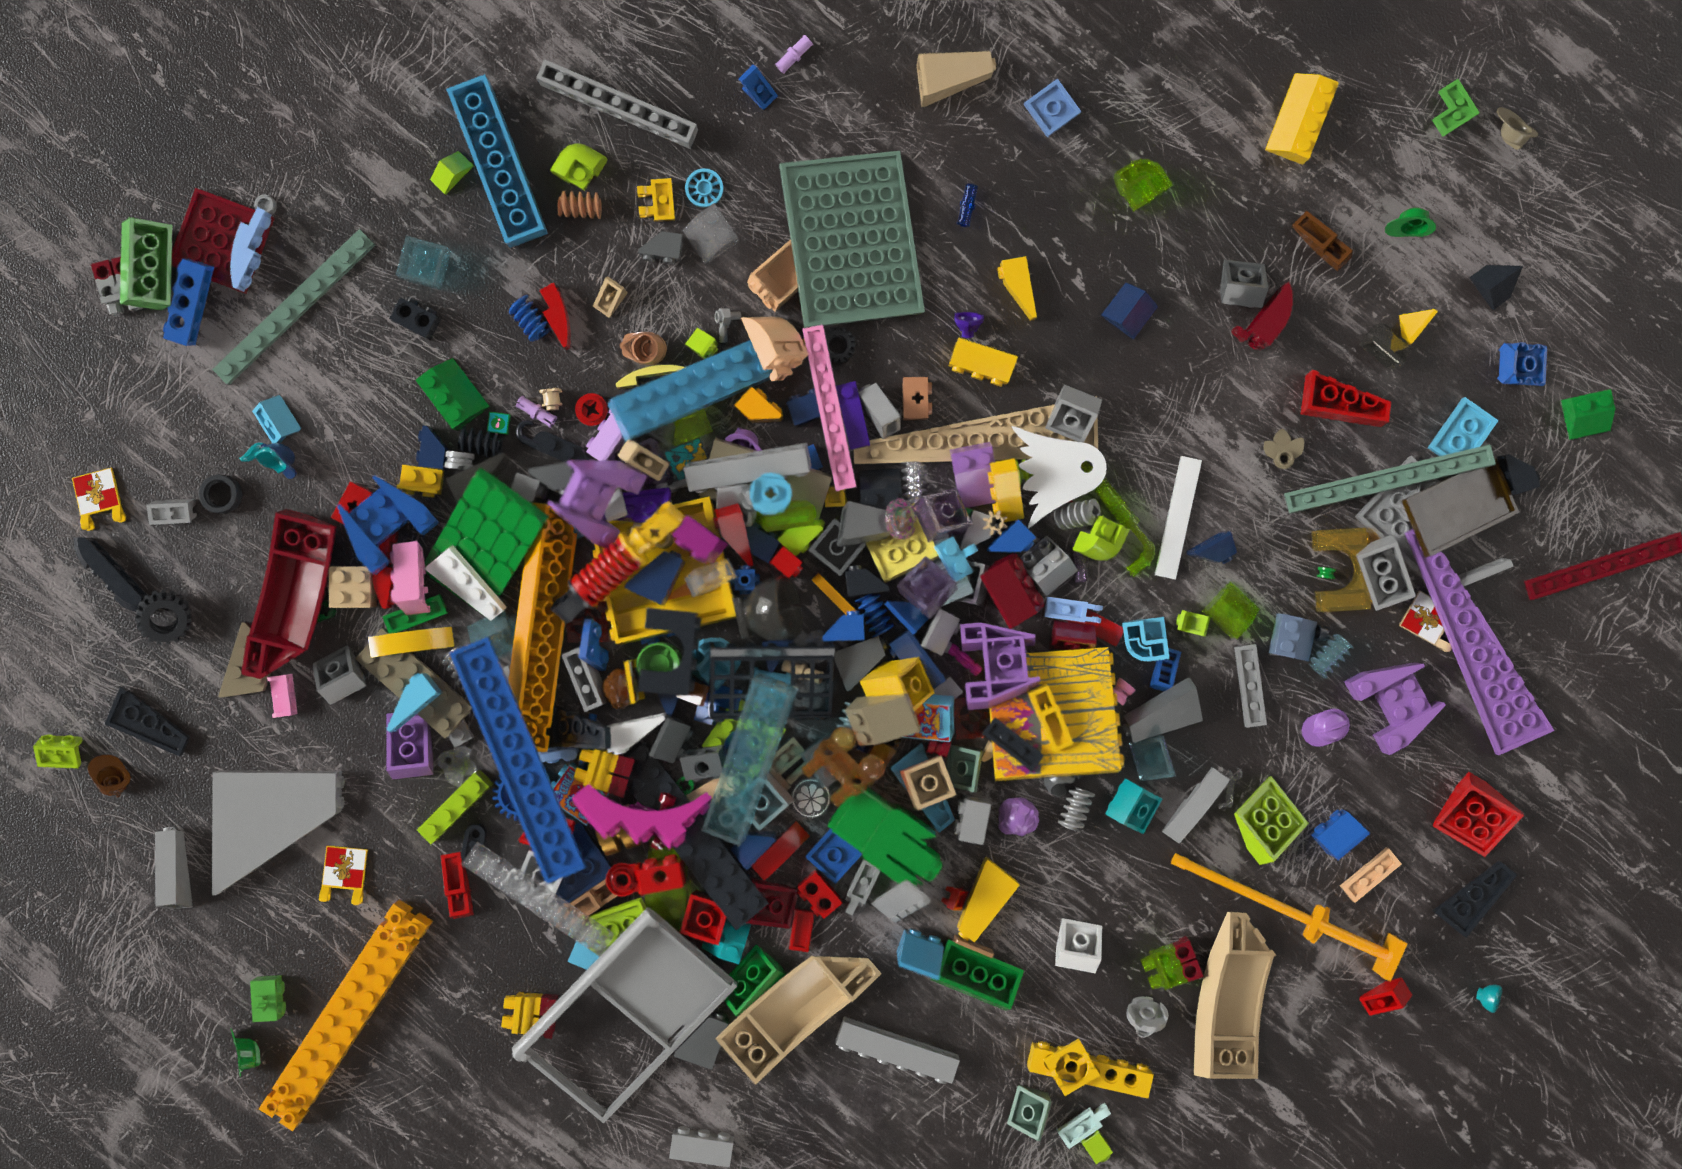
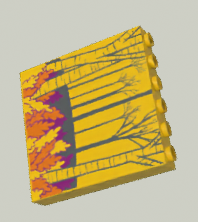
M1108 647L1026 653L1028 678L1040 677L1039 686L1043 684L1049 685L1074 744L1056 752L1053 751L1027 693L990 707V723L994 717L1045 755L1033 772H1031L992 742L995 781L1120 772L1121 767H1124L1123 754H1119L1122 738L1121 734H1117V726H1120L1119 713H1115L1114 705H1118L1117 693H1113L1112 685H1115L1116 681L1115 673H1111L1110 665H1113V654L1109 653Z

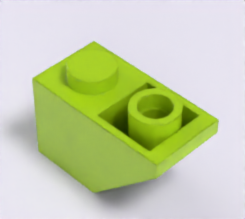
M696 328L685 343L689 349L703 359L716 355L719 350L716 339L699 328Z
M793 520L781 532L778 541L795 556L800 552L803 554L810 547L812 539L815 538L817 540L824 532L825 522L823 520Z

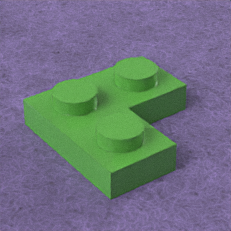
M1459 79L1438 91L1449 109L1432 119L1443 137L1480 113Z

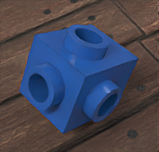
M749 565L739 566V570H734V574H731V586H735V590H740V594H752V590H756V586H760V574L756 573V569H751ZM743 576L748 577L749 581L747 584L741 582Z

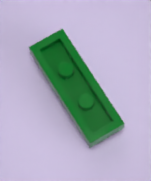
M439 594L425 600L426 605L430 606L431 612L406 615L400 609L382 616L388 633H399L448 614L442 595Z

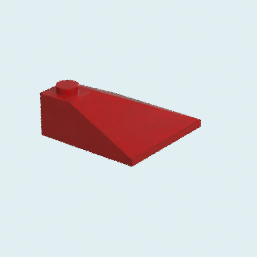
M1468 772L1456 785L1434 821L1433 827L1486 857L1524 816V813L1486 781Z

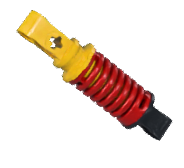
M666 502L640 527L636 526L632 533L629 535L625 532L620 533L615 543H610L609 548H605L603 553H599L598 557L592 560V563H588L586 568L581 569L580 574H576L568 580L570 590L552 604L551 611L565 623H569L585 607L593 610L596 609L599 601H603L605 596L610 595L617 586L627 580L635 570L639 569L640 565L649 561L647 553L653 551L659 541L671 530L679 526L684 516L670 502Z

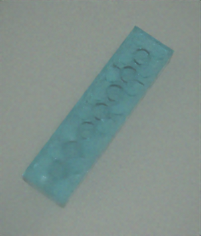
M760 673L754 676L702 828L703 832L739 846L746 840L797 693V687Z

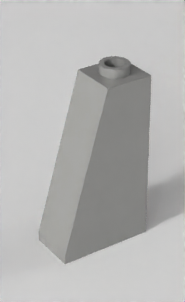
M176 827L163 828V831L155 832V906L171 910L192 908L184 832L176 830Z

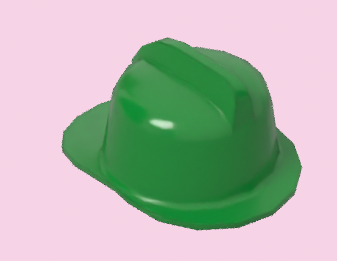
M1410 208L1403 211L1399 218L1392 220L1385 226V233L1392 237H1423L1432 234L1436 230V224L1430 219L1429 212L1422 208Z
M230 1028L238 1055L239 1077H241L242 1071L260 1065V1049L258 1044L252 1039L235 1038L232 1028Z

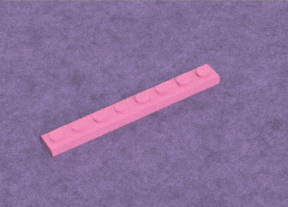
M823 325L803 329L835 489L839 491L854 488L856 484Z

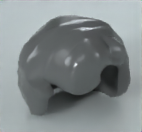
M1081 775L1044 778V785L1050 794L1059 798L1067 792L1065 784L1073 783L1075 778L1076 780L1081 779Z

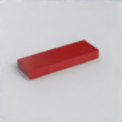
M1087 609L1086 616L1101 618V623L1066 620L1070 623L1095 626L1096 637L1115 647L1124 633L1123 627Z

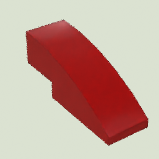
M553 282L539 290L549 306V309L544 311L543 314L563 348L568 350L571 343L568 312L557 285Z
M795 821L751 867L765 881L810 835Z
M461 852L441 855L444 891L448 899L449 917L457 919L474 915L465 863L461 858Z

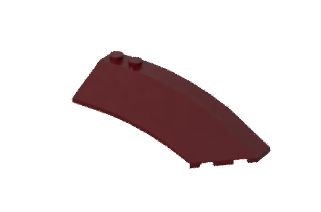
M289 509L275 513L270 552L262 590L251 629L246 638L242 675L262 679L309 648L327 584L336 526L305 513Z

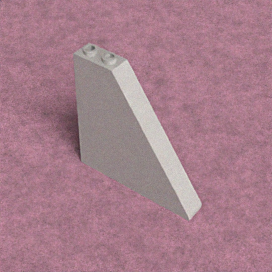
M219 770L213 772L212 895L225 891L340 813L344 807L342 788L345 781L342 771Z

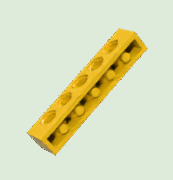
M1032 1042L1027 1062L1029 1072L1053 1077L1044 1058L1065 1046L1059 1045L1056 1048L1050 1046L1047 1042ZM1076 1052L1068 1053L1070 1058L1076 1060L1082 1057V1055ZM1098 1054L1097 1057L1089 1055L1100 1076L1086 1085L1149 1098L1154 1074L1147 1065L1137 1063V1066L1123 1059L1113 1061L1109 1060V1057ZM1060 1057L1057 1062V1071L1063 1068L1065 1062L1063 1057ZM1075 1062L1073 1067H1066V1070L1069 1072L1075 1071L1077 1063ZM1087 1062L1080 1066L1079 1074L1082 1078L1087 1072L1085 1071ZM1114 1069L1115 1072L1112 1076H1106L1107 1070ZM1065 1074L1060 1077L1064 1080L1077 1082L1073 1075ZM1128 1074H1134L1132 1080H1125Z

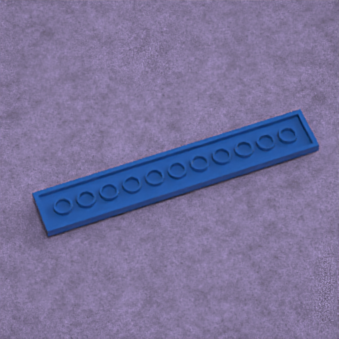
M490 636L450 652L449 654L546 884L585 869L586 865Z

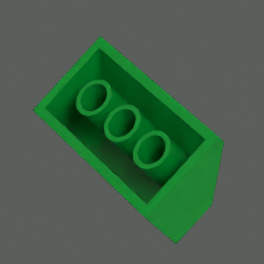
M948 940L943 950L939 979L931 978V981L1007 1011L1012 1008L1024 970Z

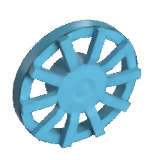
M698 169L691 173L686 180V195L698 207H711L717 204L723 195V182L720 176L713 170ZM699 173H701V180L695 177ZM704 173L710 174L708 180L705 179ZM715 176L718 181L711 183V179ZM692 178H693V179L695 180V182L697 183L696 185H691V184H690V181L692 180ZM720 184V190L713 189V186ZM689 188L696 189L695 192L689 194ZM715 192L719 193V195L715 198L711 193ZM699 194L696 201L692 199V196ZM707 196H710L713 201L708 203ZM702 197H704L705 204L699 203Z

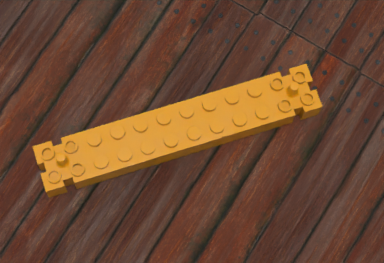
M532 502L534 506L547 514L549 518L525 555L508 682L537 751L548 752L550 736L546 735V728H551L565 628V622L551 611V606L559 597L570 590L568 580L572 576L577 533H573L574 526L550 505Z
M400 899L393 903L384 917L387 920L379 924L272 1087L273 1091L267 1095L259 1107V1110L271 1118L275 1115L281 1117L282 1119L279 1123L291 1131H294L309 1111V1107L315 1102L419 944V939L426 933L433 922L420 912L416 916L412 914L411 910L413 908Z

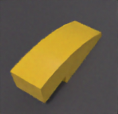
M1043 684L1027 691L1053 751L1056 752L1074 744L1049 685Z

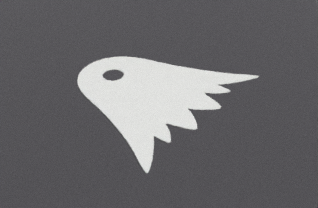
M1012 426L1015 433L1029 445V447H1022L1020 449L1032 457L1019 464L1021 469L1033 474L1026 481L1023 489L1038 492L1029 503L1030 505L1038 504L1030 519L1028 528L1054 509L1094 490L1103 481L1106 474V461L1102 453L1094 446L1083 442L1045 437ZM1084 461H1090L1093 464L1091 472L1085 473L1082 471L1081 464Z

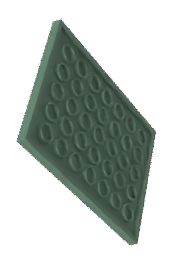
M900 151L780 163L779 167L804 328L923 314L925 310Z

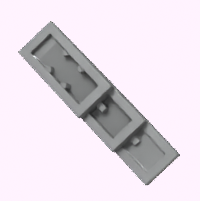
M1211 767L1202 782L1198 783L1189 797L1183 800L1162 832L1177 843H1180L1207 812L1230 779Z

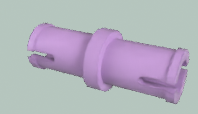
M803 35L775 63L776 67L782 73H785L796 61L799 62L801 60L800 57L813 43L807 36Z
M524 396L518 399L517 402L519 403H516V407L528 413L530 418L538 419L550 428L555 424L557 416L543 409L542 405H536Z

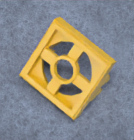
M1079 1039L1044 1058L1052 1076L1065 1096L1100 1076ZM1076 1052L1082 1055V1057L1076 1060L1070 1058L1068 1053ZM1060 1057H1063L1065 1061L1063 1068L1057 1071V1062ZM1070 1061L1077 1063V1069L1073 1072L1066 1070V1064ZM1087 1062V1072L1082 1078L1079 1074L1080 1066ZM1065 1074L1073 1075L1077 1082H1067L1060 1077Z

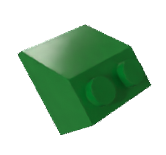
M1611 389L1561 400L1569 440L1611 431L1615 413Z

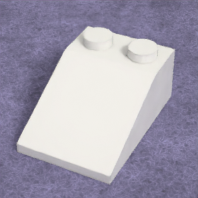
M661 713L607 725L611 728V749H608V753L614 752L615 755L626 753L632 745L668 717L667 714Z

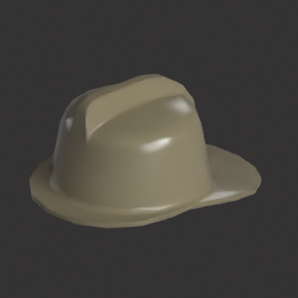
M1504 107L1497 109L1498 116L1504 122L1501 136L1506 144L1519 150L1531 137L1538 136L1537 131L1528 126L1513 111Z

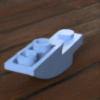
M257 207L249 226L242 222L240 223L233 243L231 254L232 284L234 288L242 292L250 286L252 282L251 276L261 263V255L256 253L255 249L260 246L262 242L261 236L271 223V214Z

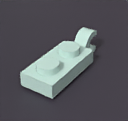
M1105 1103L1101 1104L1094 1112L1089 1107L1058 1128L1057 1132L1067 1147L1070 1149L1103 1127L1100 1121L1111 1114L1109 1108Z

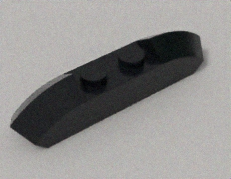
M74 537L75 552L85 569L92 568L91 572L106 583L105 587L110 592L115 593L114 600L126 609L136 612L140 601H143L147 594L95 538Z

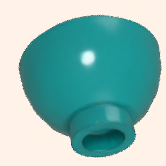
M1488 985L1485 988L1479 987L1476 999L1480 1000L1486 1010L1495 1013L1500 1003L1502 987L1500 985Z

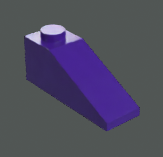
M856 382L835 386L850 450L870 446Z

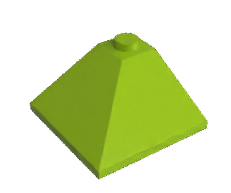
M1272 776L1268 777L1234 813L1246 847L1259 865L1274 862L1309 824Z

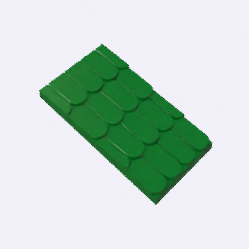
M480 468L472 478L448 523L425 560V567L453 545L500 598L549 516L483 468ZM426 571V574L429 575V577H431L436 582L441 584L443 587H446V589L452 592L454 595L462 599L451 589L445 586L442 582L436 579L433 575H431L428 571Z

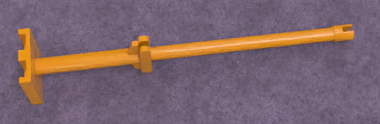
M1177 853L1172 858L1171 864L1183 870L1186 869L1307 924L1303 936L1313 944L1324 933L1377 957L1372 970L1382 978L1391 981L1407 946V943L1397 938V936L1388 933L1383 946L1377 945L1329 923L1330 908L1326 906L1324 908L1317 904L1312 914L1309 915L1190 861L1188 858Z

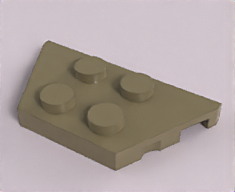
M246 622L241 623L218 695L220 698L266 690L268 684L267 677H270V674L262 679L241 674L246 638L251 629L250 625Z

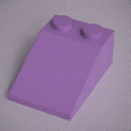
M986 442L950 449L960 508L995 503L990 493V488H993V484L989 483L987 473L991 472L990 463L995 462L991 443Z
M393 713L386 714L387 727ZM418 714L396 732H389L387 730V772L392 779L433 775L430 725Z

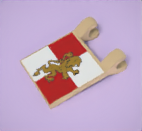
M1418 591L1399 626L1440 650L1450 652L1452 649L1450 643L1440 639L1445 630L1431 596Z

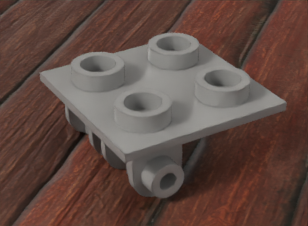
M752 484L717 487L716 509L738 503L745 526H752L757 513L750 500V487Z

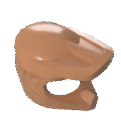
M650 332L626 334L620 343L624 357L643 365L659 363L667 352L663 338Z

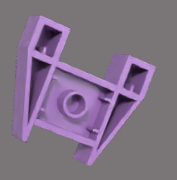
M568 461V464L575 469V472L560 503L556 504L549 501L548 504L594 544L609 548L610 543L615 542L620 531L610 522L602 520V517L616 488L619 487L639 494L647 475L634 466L621 461Z
M985 623L960 624L962 652L983 650L986 681L966 683L968 710L987 709L1039 687L1040 677L1028 678L1025 646H1035L1034 634Z
M1409 663L1364 671L1344 681L1353 699L1362 701L1374 694L1390 726L1373 734L1382 753L1391 755L1408 746L1445 707L1444 702H1428L1413 674L1425 667L1422 663Z

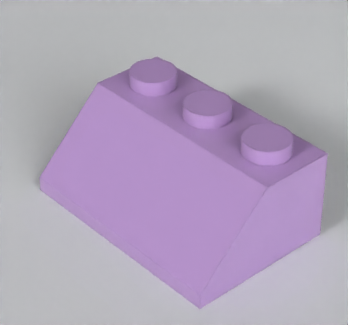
M609 410L610 416L608 419L600 423L597 429L599 430L595 438L592 437L586 446L588 448L586 452L599 461H613L625 443L611 410Z

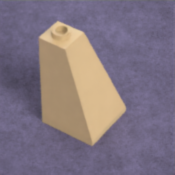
M991 51L918 54L916 67L921 106L926 107L991 78L993 71L996 70L995 58H991Z

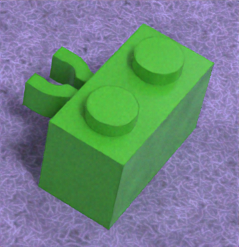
M257 976L250 981L253 1022L277 1021L284 1016L286 1003L283 1001L285 984L282 981V976Z

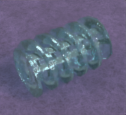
M1339 634L1333 635L1334 641H1327L1328 646H1322L1323 652H1316L1317 658H1310L1312 664L1309 665L1325 679H1328L1325 672L1328 671L1333 674L1334 671L1331 666L1339 668L1337 660L1344 662L1343 654L1350 656L1351 653L1348 649H1354Z

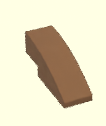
M604 879L559 911L571 927L617 897V895L610 892L606 885V879Z

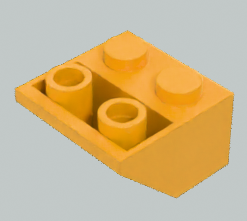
M751 387L735 404L736 408L752 423L781 422L783 420L782 409L774 402L770 404L766 401L768 399L767 395L759 388L755 390Z

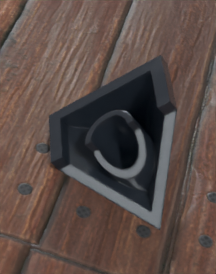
M1485 265L1469 278L1491 309L1494 310L1511 298L1523 266Z

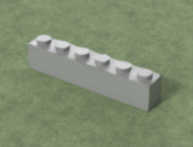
M807 443L689 462L685 465L684 472L689 492L702 493L707 491L708 488L715 487L717 490V487L727 485H746L747 482L754 481L765 473H776L784 478L794 474L796 477L805 476L807 472H810L812 465Z
M843 1017L836 1038V1045L843 1051L850 1052L852 1050L858 1052V1055L861 1057H873L882 1064L888 1065L891 1063L897 1065L896 1067L900 1070L908 1071L909 1069L915 1071L921 1077H933L942 1084L947 1082L952 1084L960 1062L958 1054L847 1017Z

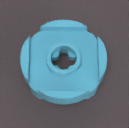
M765 473L755 479L750 487V500L753 508L766 515L784 512L792 496L791 487L784 480L785 478L776 473ZM769 489H772L773 493L777 494L772 499L765 495V492H769Z

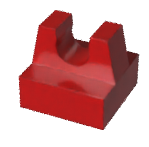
M947 886L946 890L951 893L949 899L942 897L941 901L947 905V908L961 911L969 892L964 889Z

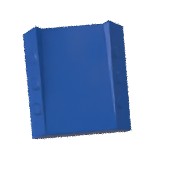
M1519 342L1513 344L1504 343L1498 350L1500 351L1499 377L1497 379L1502 384L1544 386L1546 384V345H1529Z

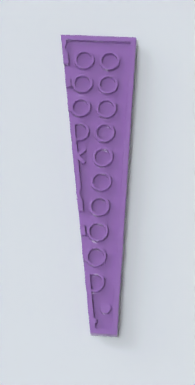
M1411 529L1404 532L1495 754L1501 755L1553 732V727L1543 711L1537 706L1533 695L1527 690L1521 676L1517 674L1513 663L1507 657L1505 650L1478 607L1474 605L1470 594L1464 589L1457 573H1454L1449 565L1445 554L1441 551L1425 558L1414 530Z

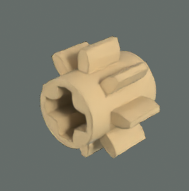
M989 511L990 517L982 519L987 522L983 529L989 528L991 530L990 535H993L994 531L1001 535L1000 529L1008 527L1004 525V520L1007 517H1000V511L996 515ZM993 517L995 520H1000L999 528L997 529L995 526H990Z

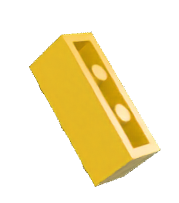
M1015 459L990 463L991 472L987 473L989 483L993 484V488H990L992 500L996 502L992 504L994 515L1000 511V517H1007L1004 522L1024 519L1019 474Z

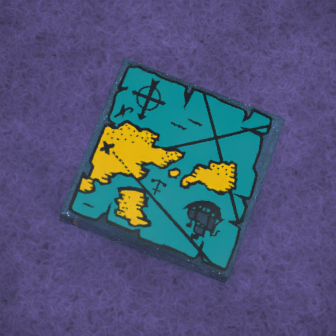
M701 436L663 451L666 461L670 463L669 468L675 482L686 478L684 467L687 463L709 459Z

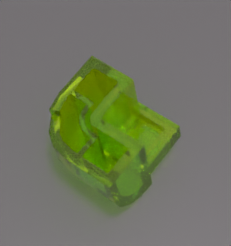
M1137 159L1114 174L1116 187L1121 197H1125L1133 212L1154 201L1173 186L1163 168L1157 162L1155 163L1149 159Z

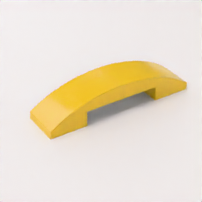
M452 627L368 637L371 658L454 647Z

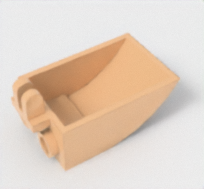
M791 239L753 271L747 282L750 290L757 294L765 306L769 309L772 308L774 312L799 291Z
M741 317L763 369L773 370L770 374L771 381H783L788 375H792L791 368L801 365L808 356L800 334L787 320L780 317Z

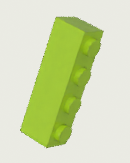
M480 769L474 772L417 831L430 844H433L494 783Z

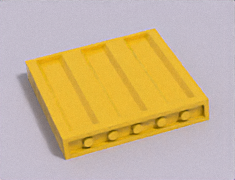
M710 496L673 505L684 518L687 515L720 538L719 529L715 530L712 520L716 516ZM610 521L620 531L619 534L625 532L628 535L635 523ZM678 526L671 530L670 533L673 534ZM665 536L661 541H659V543H664L667 539V536ZM674 536L673 543L669 548L662 549L656 546L653 551H649L647 553L649 561L640 565L638 570H635L627 580L623 581L621 585L617 586L603 600L607 602L608 609L605 610L608 622L611 621L612 629H610L611 640L615 641L617 645H622L672 633L665 630L645 629L647 608L698 612V617L702 618L701 626L738 618L724 551L714 564L709 562L704 564L691 555L692 550L689 552L676 544L675 541L677 539ZM594 544L593 557L597 558L599 553H603L605 547ZM673 550L682 555L681 559L685 561V564L672 592L687 583L693 594L667 600L665 606H662L626 589L624 586L663 551L670 553Z

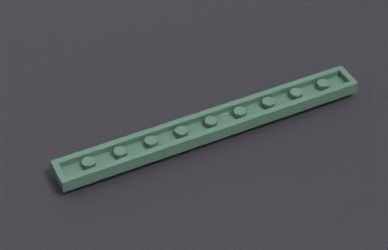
M359 229L212 370L227 385H230L356 265L375 244Z
M1489 444L1284 494L1288 512L1292 514L1494 466L1496 463L1491 445Z

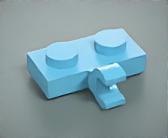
M951 537L934 547L954 583L973 573L966 557L978 551L975 543L961 550L954 537Z

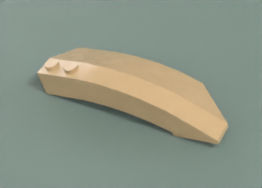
M1227 912L1208 958L1196 1017L1195 1076L1210 1079H1258L1261 1010L1268 975L1276 954L1265 944L1266 940L1259 930L1252 926L1247 913Z

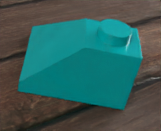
M726 918L719 945L703 941L701 948L720 959L739 964L751 924L745 923L736 930Z

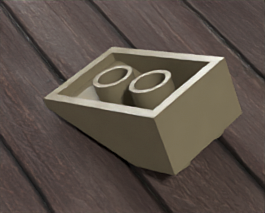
M908 694L857 697L845 709L859 745H876L921 731Z

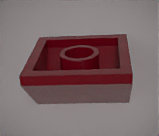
M1054 620L1049 649L1077 650L1094 648L1097 642L1095 626Z

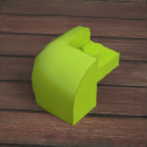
M576 143L568 145L561 151L550 171L568 184L572 183L585 191L593 176L598 177L608 159L591 147Z
M1098 515L1090 534L1080 531L1072 550L1094 560H1109L1116 557L1130 530Z

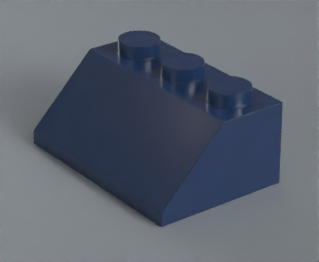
M908 629L888 643L891 647L888 651L894 659L898 657L900 660L920 657L933 689L946 681Z

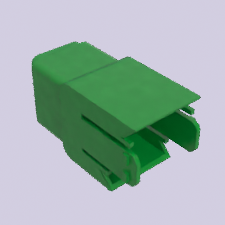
M864 783L860 788L856 785L852 787L828 822V827L832 829L833 833L862 852L863 858L898 884L908 880L918 888L917 883L922 886L923 882L918 880L915 874L927 881H932L942 868L939 853L921 840L936 837L935 830L900 804H892Z

